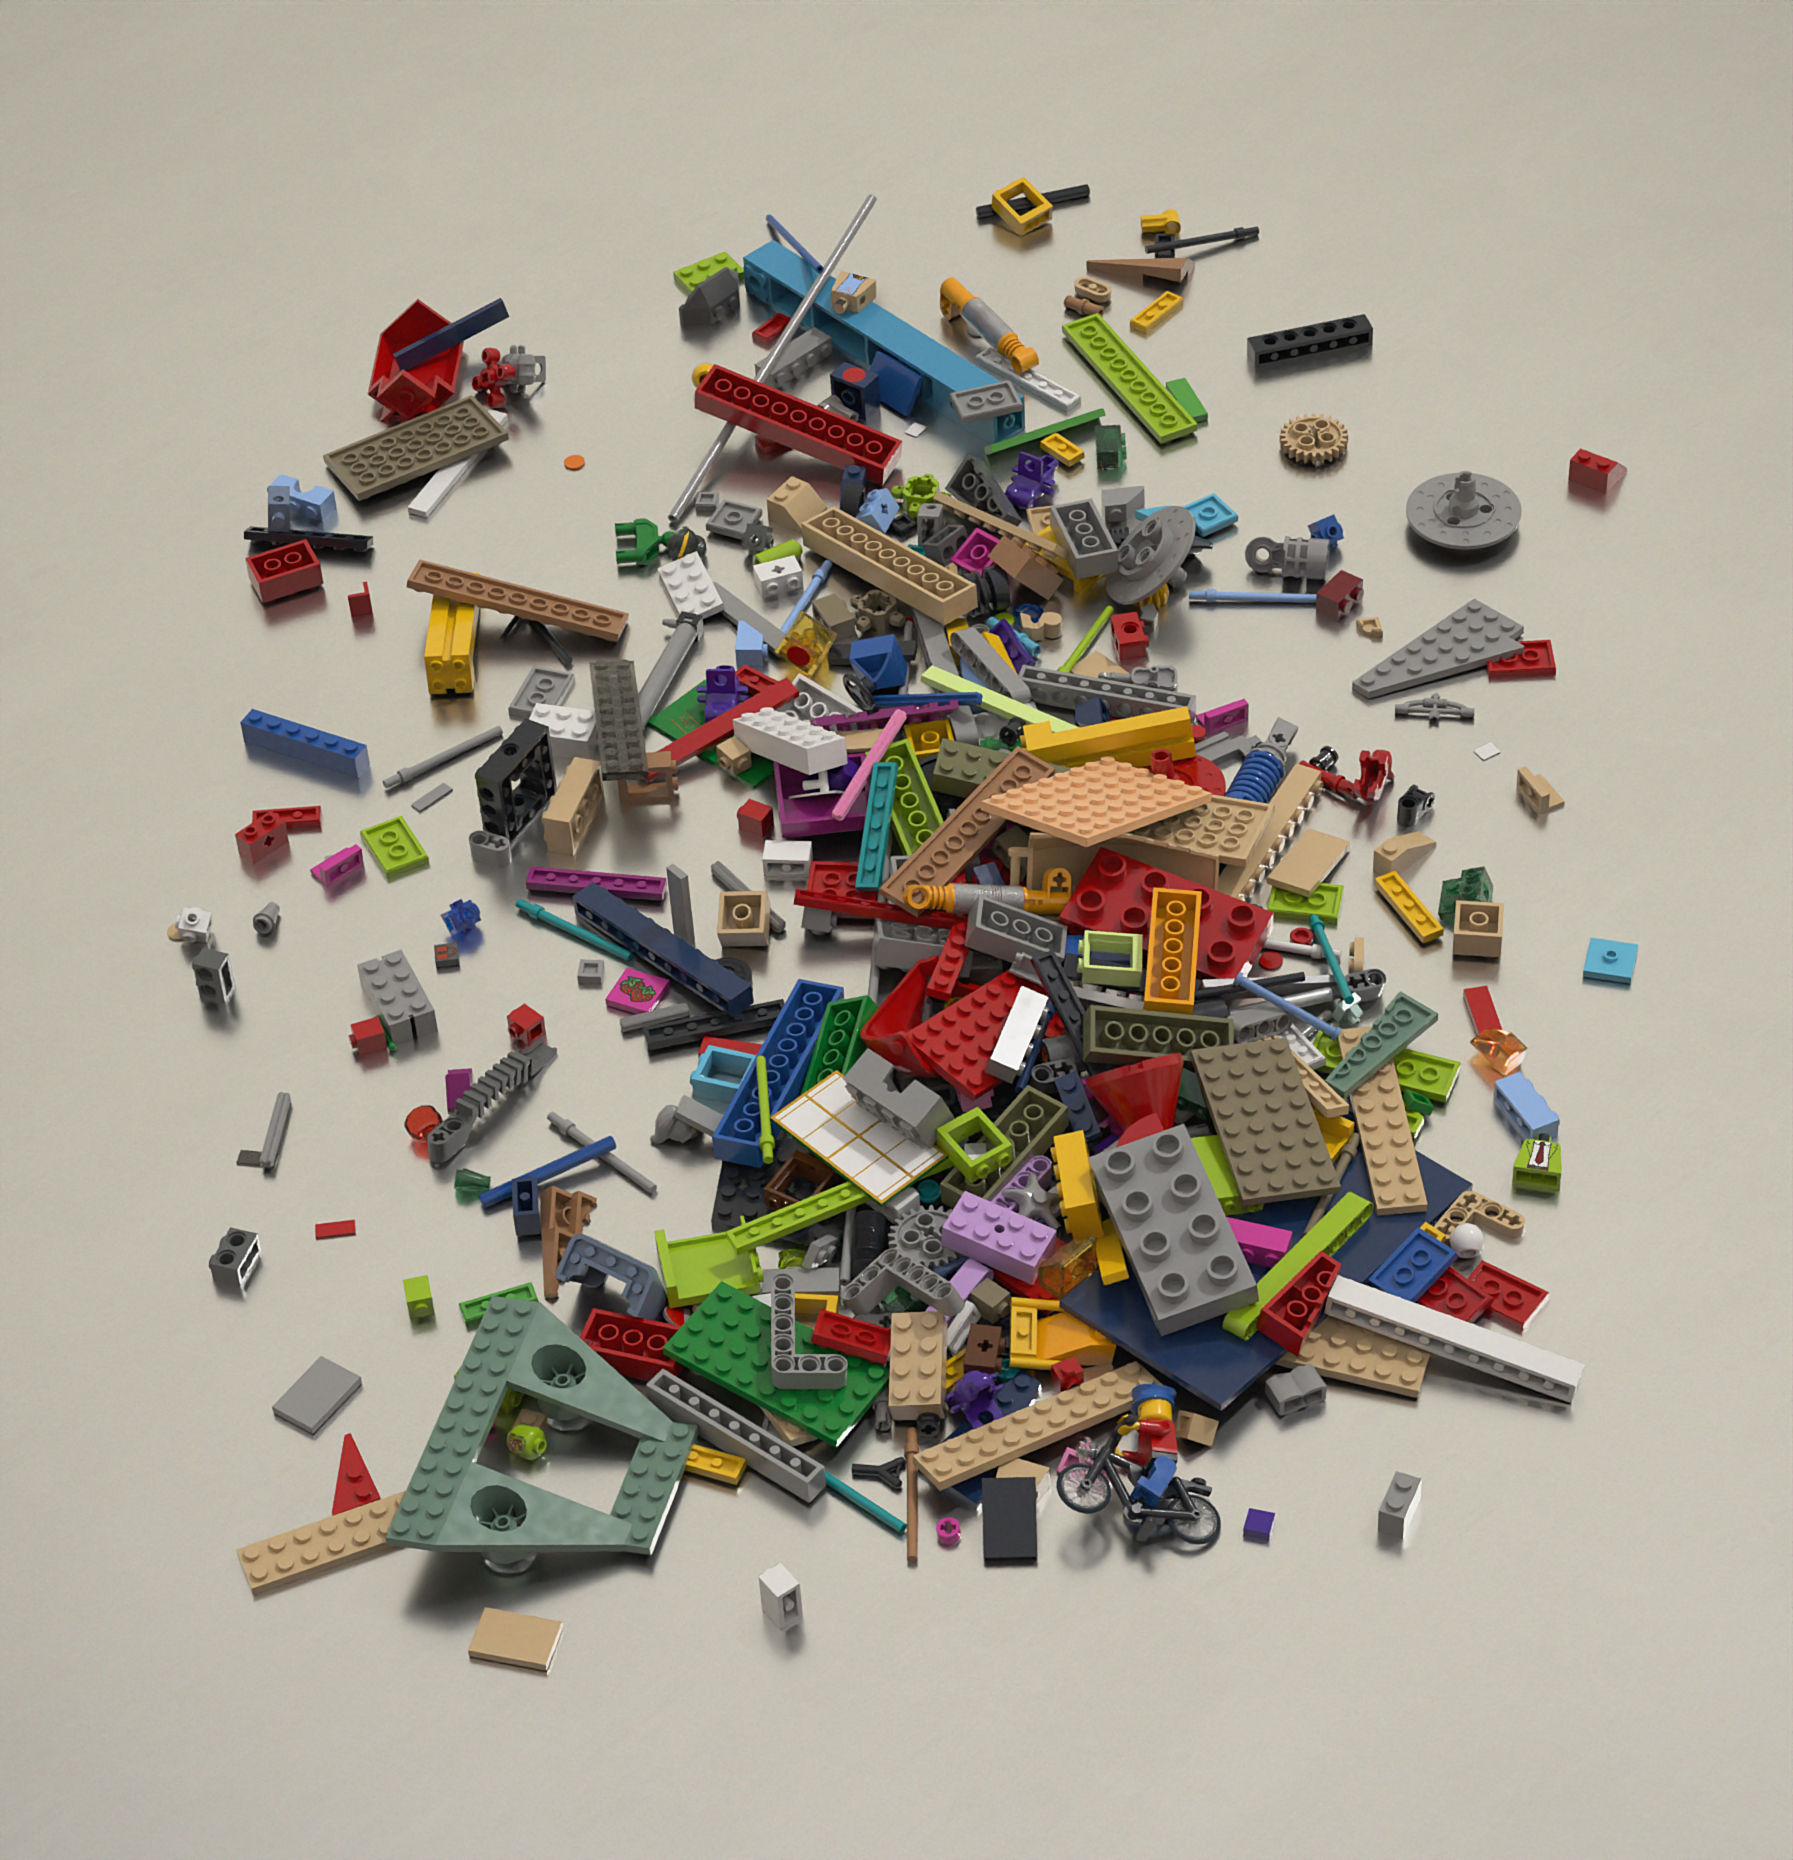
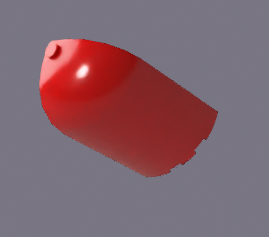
M937 955L918 960L869 1018L860 1032L862 1040L870 1050L893 1064L894 1070L910 1076L925 1078L942 1077L923 1061L907 1035V1032L920 1025V1008L924 1000L926 982L928 977L932 976L939 960ZM957 980L949 1002L947 1001L944 1009L981 986L972 983L966 985Z

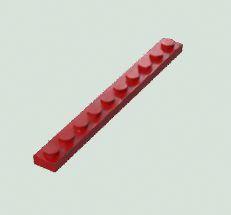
M980 858V866L995 862L1001 874L1002 862L996 861L993 858ZM973 876L970 884L976 885L977 883ZM957 914L927 986V996L949 1002L970 950V947L965 946L969 914Z

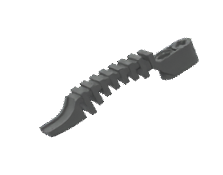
M540 1040L525 1052H520L517 1049L515 1052H509L507 1058L503 1057L500 1059V1064L496 1063L493 1065V1070H487L485 1077L481 1076L478 1078V1083H473L469 1091L463 1092V1098H458L455 1101L453 1114L428 1134L429 1159L432 1162L442 1163L463 1148L477 1116L480 1119L485 1116L484 1106L489 1109L492 1106V1099L496 1101L499 1098V1092L504 1094L506 1087L511 1089L513 1083L516 1086L520 1082L526 1083L528 1075L532 1077L557 1054V1048H551Z

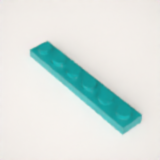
M874 762L855 885L857 891H880L898 773L896 762Z

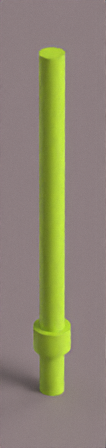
M1106 606L1066 663L1059 667L1057 671L1070 673L1071 669L1114 612L1113 607Z
M758 1056L756 1058L761 1123L759 1143L760 1149L763 1151L764 1163L770 1164L773 1162L775 1142L774 1137L771 1135L766 1058Z

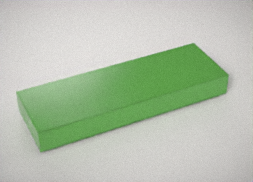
M1186 378L1166 382V389L1196 422L1208 419L1207 411Z
M532 1282L458 1304L466 1327L481 1323L492 1296L539 1302Z

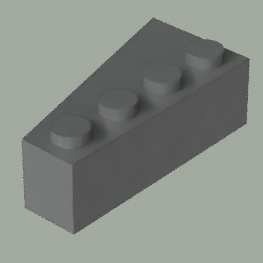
M968 453L945 489L958 501L1018 527L1022 522L1021 518L985 462Z

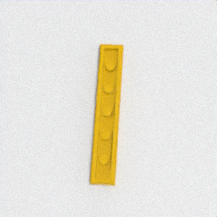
M1111 1218L1102 1222L1104 1237L1093 1239L1104 1285L1129 1278L1122 1245Z

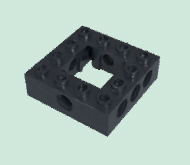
M527 718L514 729V732L502 742L501 746L489 756L488 760L475 773L483 831L506 837L510 842V847L547 807L551 797L555 796L557 792L549 726ZM520 779L519 785L512 790L511 781L516 782Z

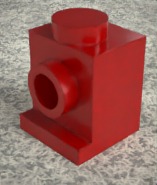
M1075 1356L1051 1365L1052 1386L1056 1393L1059 1394L1084 1383V1370Z

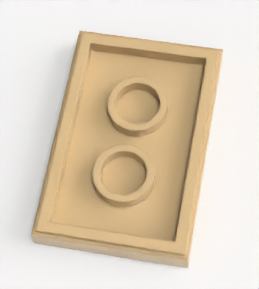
M485 1607L469 1646L468 1654L471 1657L547 1671L563 1629L562 1621Z

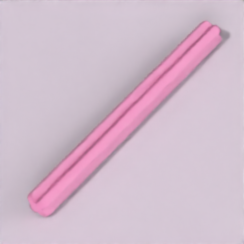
M900 709L894 711L833 809L832 817L834 819L842 821L871 776L874 762L881 760L906 720V713Z

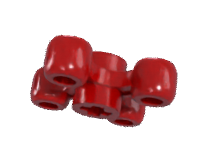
M485 348L482 351L481 358L486 363L487 369H483L480 375L472 379V388L477 392L489 390L487 405L494 409L503 408L506 398L501 393L500 388L505 387L507 381L514 379L516 371L514 366L510 364L497 365L500 361L498 349Z

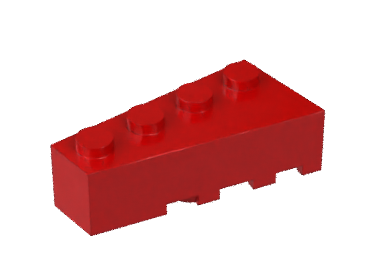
M1320 1251L1261 1309L1256 1329L1298 1357L1327 1302L1328 1295L1340 1273L1342 1264Z

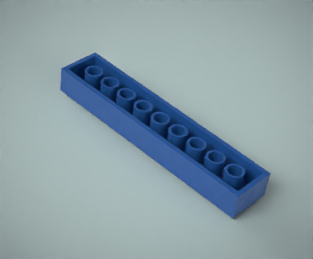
M803 979L797 980L712 1136L714 1159L758 1168L762 1167L764 1161L763 1151L760 1149L759 1143L761 1123L756 1058L758 1056L766 1058L771 1117L799 1097L805 1083L827 1004L844 1000V987ZM770 1121L771 1135L774 1137L775 1142L781 1129Z

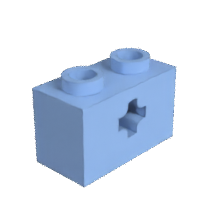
M887 488L875 489L868 493L867 499L860 507L856 519L885 534L900 507Z

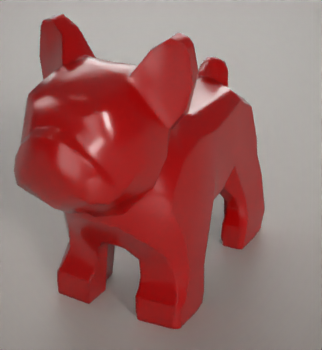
M1362 750L1360 753L1361 778L1360 780L1355 779L1353 792L1356 796L1365 800L1368 806L1379 800L1386 779L1391 781L1395 779L1391 771L1392 756L1389 751L1375 750L1371 756L1370 751Z

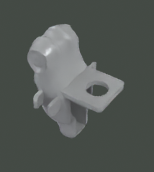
M511 345L510 354L504 355L497 363L498 366L502 364L514 366L516 371L513 380L507 381V384H510V391L512 393L517 391L524 393L526 385L546 381V357L525 354V346L523 345L518 346V353L517 346ZM536 363H538L541 368L540 373L538 375H536L535 373Z

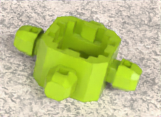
M926 473L922 477L913 476L908 478L905 487L893 486L891 491L894 498L903 499L904 509L913 518H917L921 504H940L933 499L936 491L940 492L939 482L934 479L932 474ZM942 491L940 492V493H943V494H945V495L951 497V495H950L949 493L942 492Z

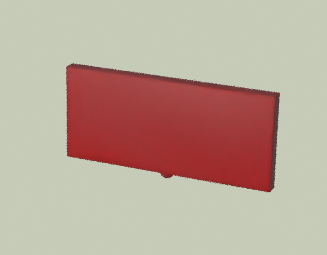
M355 1219L315 1224L316 1239L356 1234Z

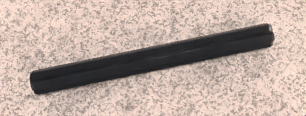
M1085 184L1041 194L1051 204L1089 196L1090 188ZM1027 197L1007 201L1014 211L1036 207ZM992 204L976 207L978 218L998 215L992 208Z

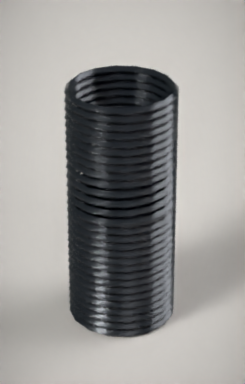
M865 1210L854 1215L850 1283L885 1250L886 1216L883 1213Z

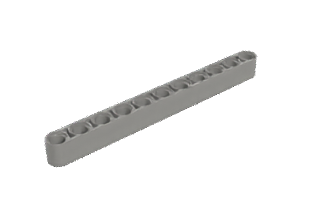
M910 606L911 615L929 668L933 665L959 676L942 624ZM936 689L937 693H945L943 691ZM969 705L959 706V709L945 716L946 719H949L954 741L975 746L979 745L978 731Z

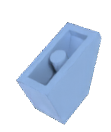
M744 621L738 622L735 646L736 665L763 666L764 657H768V644H764L763 635Z

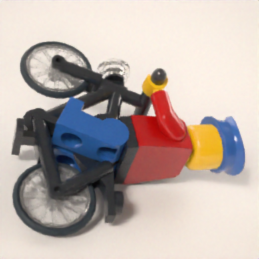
M1141 1384L1134 1387L1131 1395L1134 1403L1131 1405L1133 1414L1125 1415L1117 1422L1119 1425L1114 1429L1109 1440L1102 1448L1098 1447L1096 1442L1091 1441V1438L1088 1437L1084 1439V1442L1079 1441L1076 1456L1079 1457V1463L1083 1464L1067 1466L1057 1478L1056 1488L1061 1500L1074 1511L1092 1514L1104 1509L1111 1498L1110 1484L1101 1473L1102 1469H1104L1123 1505L1122 1515L1125 1521L1133 1525L1142 1523L1136 1539L1139 1541L1147 1540L1155 1524L1169 1525L1177 1537L1185 1542L1197 1545L1211 1542L1217 1537L1221 1528V1519L1216 1508L1206 1499L1196 1495H1189L1188 1493L1192 1492L1209 1497L1212 1487L1206 1486L1207 1482L1202 1478L1196 1477L1188 1481L1177 1476L1173 1477L1178 1461L1175 1427L1172 1422V1410L1175 1406L1174 1399L1177 1394L1173 1388L1168 1386ZM1133 1429L1137 1430V1433H1140L1137 1440V1451L1122 1450V1452H1118L1117 1446L1122 1436L1127 1435ZM1093 1461L1092 1466L1084 1464L1085 1462L1091 1463ZM1114 1465L1127 1470L1128 1479L1134 1486L1131 1495L1127 1492ZM1174 1499L1169 1504L1168 1509L1155 1508L1159 1500Z

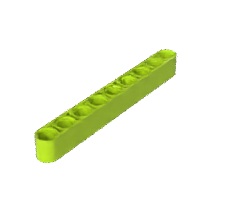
M1348 1192L1257 1283L1259 1302L1229 1311L1223 1321V1329L1247 1341L1249 1339L1248 1336L1251 1337L1257 1331L1256 1326L1261 1309L1320 1251L1331 1257L1369 1219L1373 1211V1203L1352 1192Z

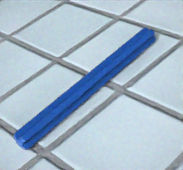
M978 692L875 695L873 698L875 708H894L910 705L920 707L934 702H938V706H944L950 700L957 699L959 706L980 705L983 696Z
M607 1136L517 1178L537 1176V1182L540 1184L616 1149V1142L612 1136ZM512 1180L480 1194L479 1200L482 1206L487 1208L511 1197Z

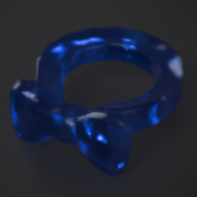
M1023 604L1020 607L1015 605L1012 611V615L1017 618L1019 626L1020 613L1023 611L1033 610L1039 614L1038 617L1031 618L1033 623H1037L1044 613V610L1035 604Z

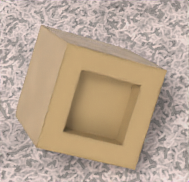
M1179 1410L1175 1423V1435L1178 1438L1212 1446L1219 1421Z

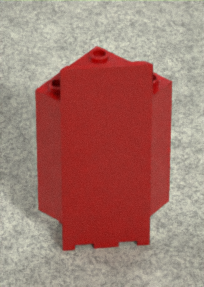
M419 299L413 302L380 333L368 395L383 405L381 421H389V419L409 421L439 409L455 391L464 341L407 371L399 370L393 356L394 353L451 324V322Z

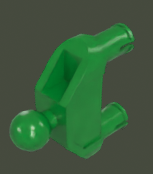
M638 518L634 522L615 523L616 537L635 535L637 537V547L634 550H616L617 564L636 562L638 565H647L660 555V544L668 548V541L674 532L667 531L662 536H659L658 526L646 518Z

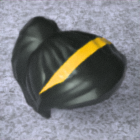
M687 526L682 527L683 529H680L670 537L667 545L669 559L673 561L678 560L697 551L700 559L705 557L707 553L705 539L696 535Z

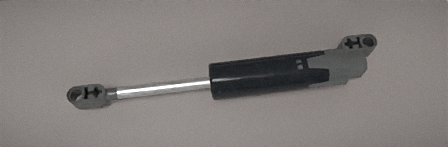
M1368 969L1350 973L1345 976V980L1351 993L1355 992L1361 998L1359 1002L1361 1003L1377 999L1381 996L1386 983V975L1379 969ZM1338 985L1281 997L1299 1008L1337 999L1344 1000ZM1216 996L1194 1000L1193 1015L1227 1018L1232 1014L1266 1005L1270 1002L1261 1001L1229 1009L1226 1001L1222 997ZM1062 1029L1059 1036L1042 1039L1040 1047V1060L1042 1064H1038L1032 1069L1029 1086L1046 1095L1059 1091L1055 1084V1079L1076 1070L1078 1073L1087 1071L1065 1029Z

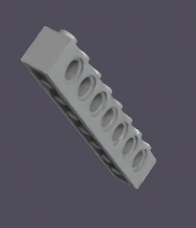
M1027 665L1022 666L1018 675L1031 692V700L1029 702L1075 710L1076 705L1099 696L1109 709L1110 716L1125 719L1187 706L1191 725H1193L1196 718V695Z

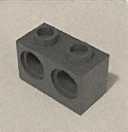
M948 524L924 542L922 547L925 557L943 567L952 563L950 559L968 539L965 526Z
M202 948L192 962L199 995L202 998L226 1003L236 987L229 954Z
M230 1227L226 1236L221 1238L215 1255L213 1254L209 1260V1269H211L214 1281L241 1287L261 1252L258 1233Z

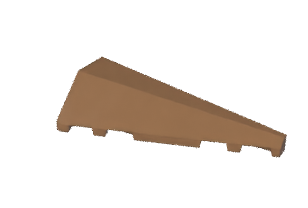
M1189 258L1087 260L1086 267L1087 269L1142 281L1146 275L1181 282L1184 277L1190 275L1195 267V262Z
M552 1185L540 1192L545 1298H555L558 1296L557 1290L562 1280L555 1278V1273L570 1239L576 1234H582L585 1223L590 1219V1210L597 1202V1198L579 1190L569 1193Z

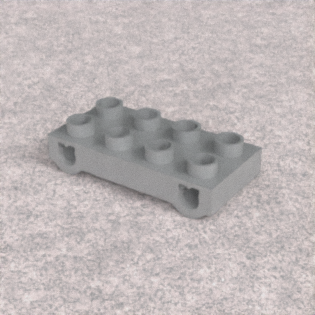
M1184 1124L1088 1157L1091 1175L1101 1201L1107 1209L1146 1299L1150 1314L1161 1336L1259 1302L1257 1284Z

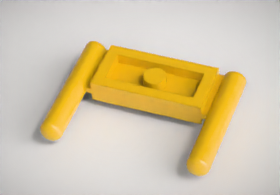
M1011 1297L1009 1367L1051 1370L1052 1364L1060 1362L1058 1360L1036 1359L1037 1309L1064 1311L1059 1307L1060 1301Z

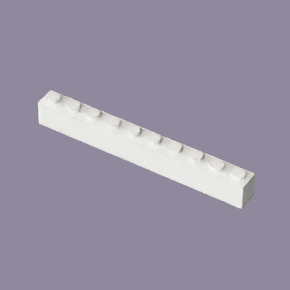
M1339 1275L1327 1298L1324 1311L1327 1315L1569 1403L1572 1402L1582 1377L1585 1364Z

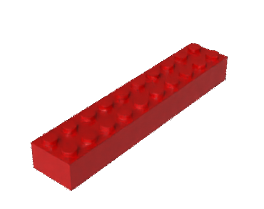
M716 364L712 366L695 391V409L844 470L845 465L865 466L867 480L882 486L901 458L902 440Z

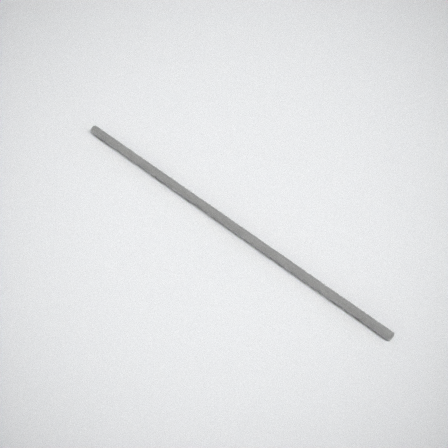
M869 194L824 265L823 272L819 273L753 380L764 383L876 203L877 198L874 195ZM726 422L668 515V519L671 522L676 523L735 430L736 425Z

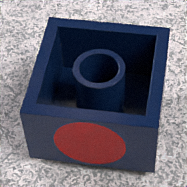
M843 362L830 374L831 395H836L845 407L857 412L859 419L867 421L880 409L879 377L877 374L847 362Z

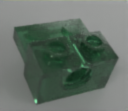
M1484 866L1462 870L1461 878L1443 881L1438 915L1441 920L1455 918L1456 900L1492 901L1494 886Z

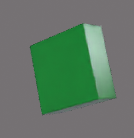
M1407 1089L1405 1090L1402 1099L1407 1107L1430 1116L1434 1106L1428 1097Z

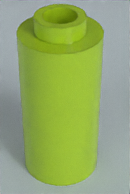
M791 539L755 554L753 562L754 565L793 555L796 560H799L803 550L799 542Z

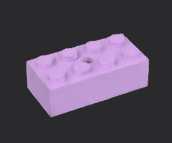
M965 1191L942 1227L941 1245L1033 1285L1055 1249L1057 1230Z

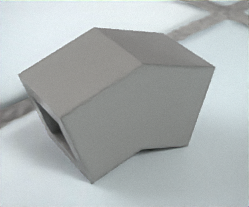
M1149 604L1140 607V618L1144 622V629L1154 631L1158 623V612L1155 606Z

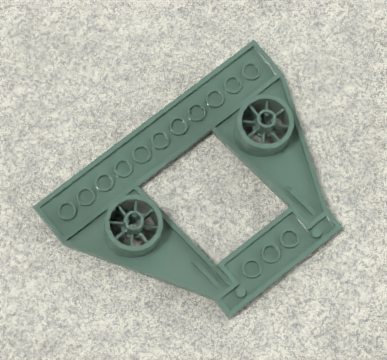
M492 1296L385 1537L388 1545L435 1552H479L486 1560L497 1564H507L521 1560L531 1552L627 1551L652 1555L686 1468V1462L689 1460L688 1457L698 1437V1425L678 1423L670 1420L541 1302ZM508 1388L534 1397L539 1411L548 1418L571 1420L583 1416L640 1438L610 1515L476 1464Z

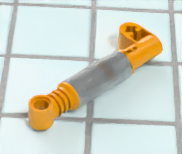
M950 277L942 283L940 287V310L947 320L961 315L1000 355H1005L1011 361L1013 369L1018 374L1039 365L1036 351L1032 347L1026 348L1019 341L1017 334L980 298L973 296L954 277Z
M1049 868L1043 875L1042 890H1027L1026 887L968 885V883H949L943 887L910 885L903 892V901L908 907L915 909H929L930 907V909L946 910L948 913L969 914L978 896L982 895L1032 914L1060 915L1071 897V875L1064 868ZM1053 877H1061V882H1053ZM1050 886L1063 887V892L1050 891ZM916 890L920 891L922 895L918 903H914L912 900V894Z

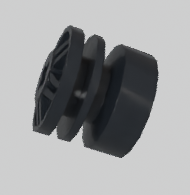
M998 564L982 568L981 575L977 570L971 571L970 574L966 572L960 575L976 584L978 607L969 612L972 618L980 616L981 613L982 615L988 614L989 605L993 611L1010 608L1011 597L1008 583L1002 568Z

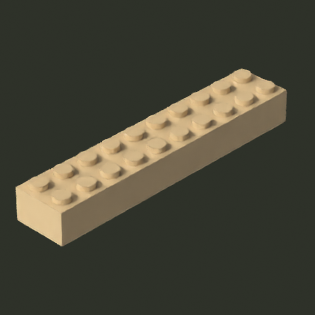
M834 506L801 523L804 546L944 625L951 623L953 620L978 607L976 584Z

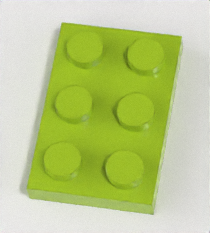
M726 251L673 272L674 279L689 294L697 285L724 267L737 271L739 280L745 278L744 269Z

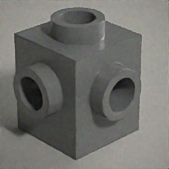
M747 523L746 532L743 533L741 540L742 545H744L743 549L750 551L749 555L754 556L772 548L774 545L773 528Z

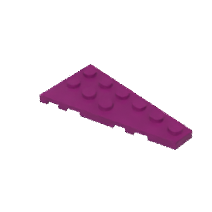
M957 699L950 700L944 706H938V702L920 706L919 709H917L916 705L879 709V712L867 715V711L858 712L857 714L849 715L848 718H846L845 714L816 717L810 723L814 726L823 727L827 731L837 730L838 734L839 731H851L854 729H884L894 711L900 709L906 713V720L899 729L904 730V725L941 720V718L959 709Z

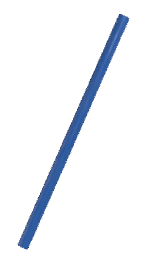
M771 214L767 215L766 221L817 273H822L824 270L823 266Z

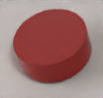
M1300 927L1291 931L1290 943L1313 945L1314 935L1311 930Z

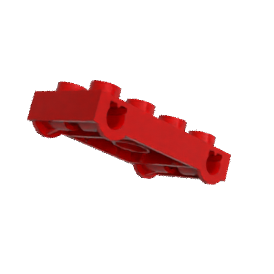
M1100 847L1059 916V924L1068 926L1067 935L1084 936L1085 930L1143 935L1142 965L1147 967L1153 888L1200 891L1202 894L1195 979L1204 980L1236 978L1239 971L1246 978L1273 930L1274 913Z

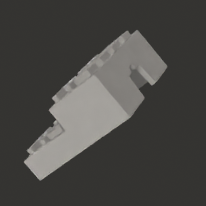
M867 1048L843 1077L847 1084L845 1088L851 1094V1097L856 1100L855 1103L882 1122L886 1123L888 1121L892 1124V1128L919 1147L922 1148L925 1145L930 1149L934 1144L937 1145L936 1129L955 1119L943 1099L917 1080H914L902 1093L899 1092L889 1077L894 1069V1065ZM966 1138L957 1144L962 1148L969 1139Z

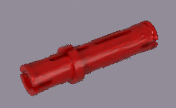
M1304 760L1299 763L1300 765L1321 771L1323 785L1332 788L1333 792H1341L1353 799L1358 798L1353 792L1354 783L1346 780L1344 776H1336Z

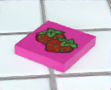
M626 968L606 997V1005L635 1014L652 1011L669 988V980Z

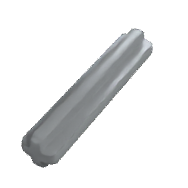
M681 1003L624 1017L619 1020L622 1032H627L688 1017L690 1010L687 1003Z

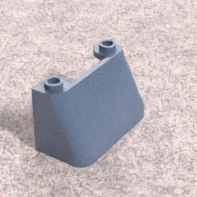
M576 1234L570 1239L555 1273V1278L568 1283L572 1281L592 1288H600L606 1283L610 1275L626 1283L622 1296L626 1297L630 1303L627 1313L638 1318L659 1322L665 1321L663 1311L669 1305L668 1298L654 1267L591 1236Z

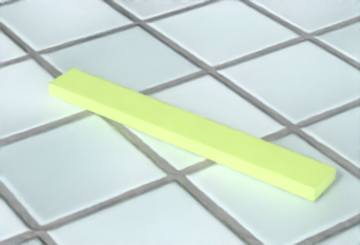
M933 665L921 675L920 682L945 693H981L983 696L982 703L975 706L1008 720L1013 717H1020L1027 725L1050 721L1052 733L1079 728Z

